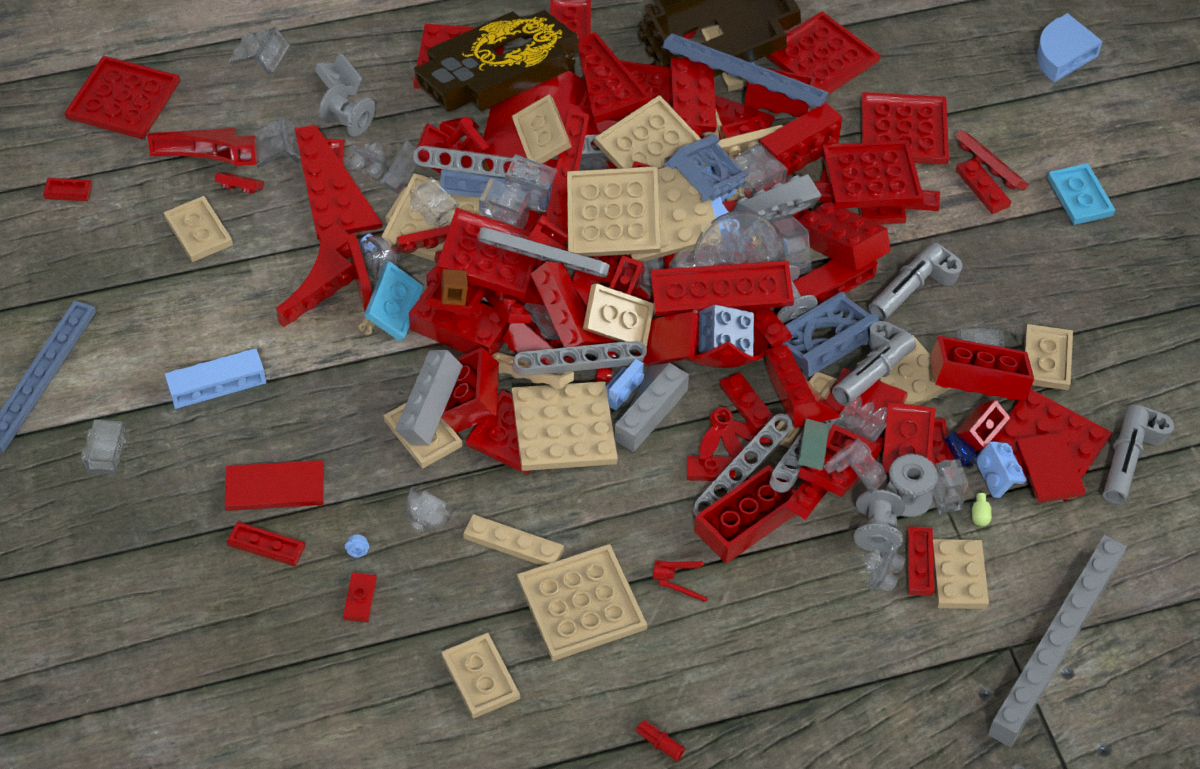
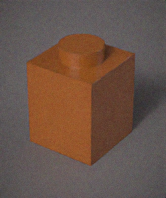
M443 269L441 281L442 304L465 305L468 288L466 271Z

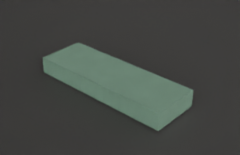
M810 419L805 420L798 460L799 465L822 470L829 424Z

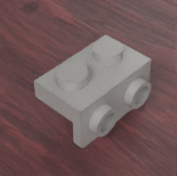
M343 54L337 55L335 63H319L315 68V72L328 88L336 83H342L347 87L348 95H356L362 78Z

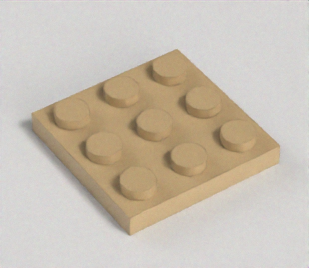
M914 337L916 348L897 363L887 377H881L878 381L906 391L908 397L904 404L919 406L952 388H942L935 385L930 354ZM867 358L858 362L856 368L859 365H861L865 360H867Z

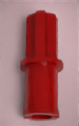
M646 720L640 722L636 729L637 734L654 745V749H660L676 762L686 750L684 746L671 739L666 731L661 732Z

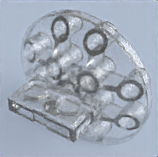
M742 210L728 212L714 219L701 232L694 247L693 267L780 261L781 244L779 236L772 224L757 213Z

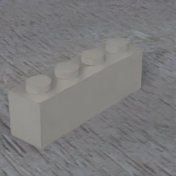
M809 174L802 177L797 175L785 184L780 182L766 192L765 190L757 192L752 198L747 199V197L740 199L735 203L736 207L731 214L743 235H747L814 206L822 195Z
M430 350L396 426L395 431L411 446L430 445L463 367L448 350Z
M671 363L649 366L628 411L615 424V442L635 452L688 391L689 374Z

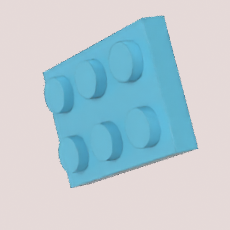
M1088 163L1048 172L1047 179L1073 225L1114 216L1115 208Z
M388 261L383 265L364 317L398 341L403 340L410 325L409 312L420 298L424 286Z

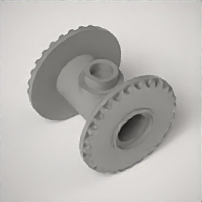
M336 83L324 94L319 106V117L322 121L329 123L338 116L340 123L347 126L348 134L352 137H359L372 123L376 110L375 103L369 97L361 99L357 104L347 99V87L342 83Z
M789 265L794 305L783 307L777 314V317L784 325L815 308L818 303L814 295L801 297L793 283L800 275L799 268L794 265Z
M906 454L898 457L890 466V482L886 486L885 491L889 490L890 492L897 493L898 496L903 498L905 509L899 516L909 518L921 516L931 506V491L936 486L938 480L937 469L928 458L922 455Z
M883 489L866 491L860 494L856 500V507L860 513L869 518L868 524L859 527L854 532L855 544L871 553L895 551L903 542L901 532L896 529L897 516L901 515L905 509L903 498L898 496L897 493Z

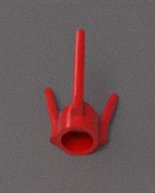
M655 560L653 580H659V586L669 587L704 602L708 600L705 596L669 582V579L674 580L675 569L700 568L704 565L703 561L670 562Z

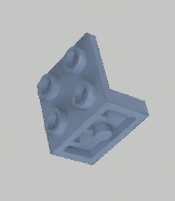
M713 305L700 311L699 354L708 352L729 341L744 353L753 356L754 314L752 312Z

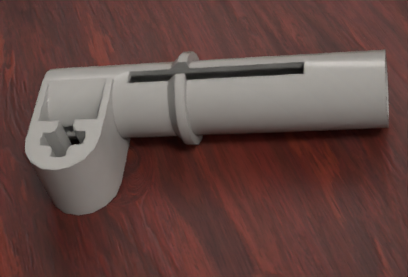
M930 242L909 265H905L900 269V274L874 299L868 308L870 313L878 316L879 321H885L916 289H920L924 285V280L928 276H931L945 286L955 284L962 270L961 260L940 244Z
M886 321L872 323L870 326V348L872 351L867 355V360L833 387L832 393L836 401L843 406H848L881 377H887L891 373L892 368L916 348V341L910 333Z
M1131 405L1127 408L1119 439L1114 442L1113 446L1115 453L1103 491V498L1113 504H1124L1126 502L1138 457L1143 454L1144 448L1142 443L1146 442L1155 446L1165 443L1174 429L1173 420L1169 416L1141 405Z

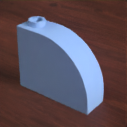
M1067 13L1060 18H1056L1043 30L1037 50L1038 65L1049 79L1056 82L1098 57L1103 41Z

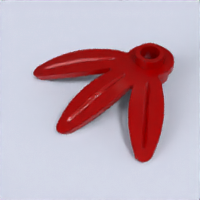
M717 408L710 414L709 420L712 427L707 431L700 443L699 456L702 460L710 458L714 454L720 438H722L723 445L728 454L736 458L743 450L737 436L751 442L757 434L748 424L733 421L732 413L727 408ZM762 437L759 440L760 444H772L771 439L768 437Z

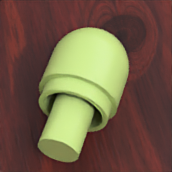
M978 493L976 494V502L972 506V520L977 526L983 527L991 521L990 503L986 502V494Z

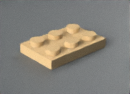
M550 94L512 116L529 164L533 168L572 147L555 102Z
M205 196L164 212L166 221L192 262L233 246L231 237Z
M599 284L591 285L583 330L619 342L639 341L647 347L654 303Z
M1027 324L1024 351L1028 353L1034 375L1032 385L1069 390L1071 384L1073 330Z
M406 403L384 415L386 424L422 469L463 446L462 440L442 418L439 421L430 445L411 446L395 431Z
M933 539L937 607L988 609L989 598L982 540Z
M489 633L441 652L442 658L473 719L520 699V693Z

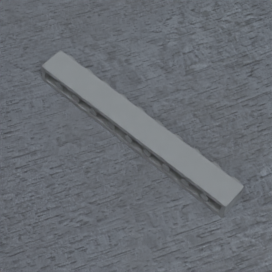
M1106 535L1103 536L995 716L988 733L989 736L1012 748L1119 566L1127 548L1126 545Z

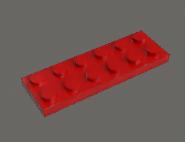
M789 260L651 270L650 274L655 316L692 311L700 313V311L713 305L738 310L794 305Z

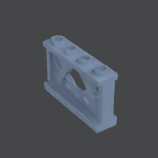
M715 134L681 147L667 162L672 169L678 168L703 196L701 198L703 202L710 199L714 201L719 196L723 197L727 192L731 193L735 189L738 190L746 183L745 177L749 174L747 170L742 171L719 146L718 142L720 139ZM704 163L713 166L716 175L704 169Z
M840 292L786 324L785 326L791 332L792 338L780 346L788 345L798 366L803 369V373L811 377L870 341V326L872 323L879 321V317L874 313L869 314L847 298L845 293ZM844 311L849 314L846 318H843ZM837 327L834 337L812 340V335L816 328Z

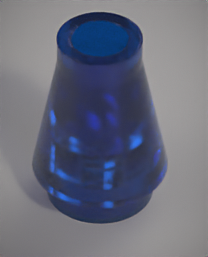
M955 431L944 439L956 463H960L962 467L978 456L974 451L976 449Z

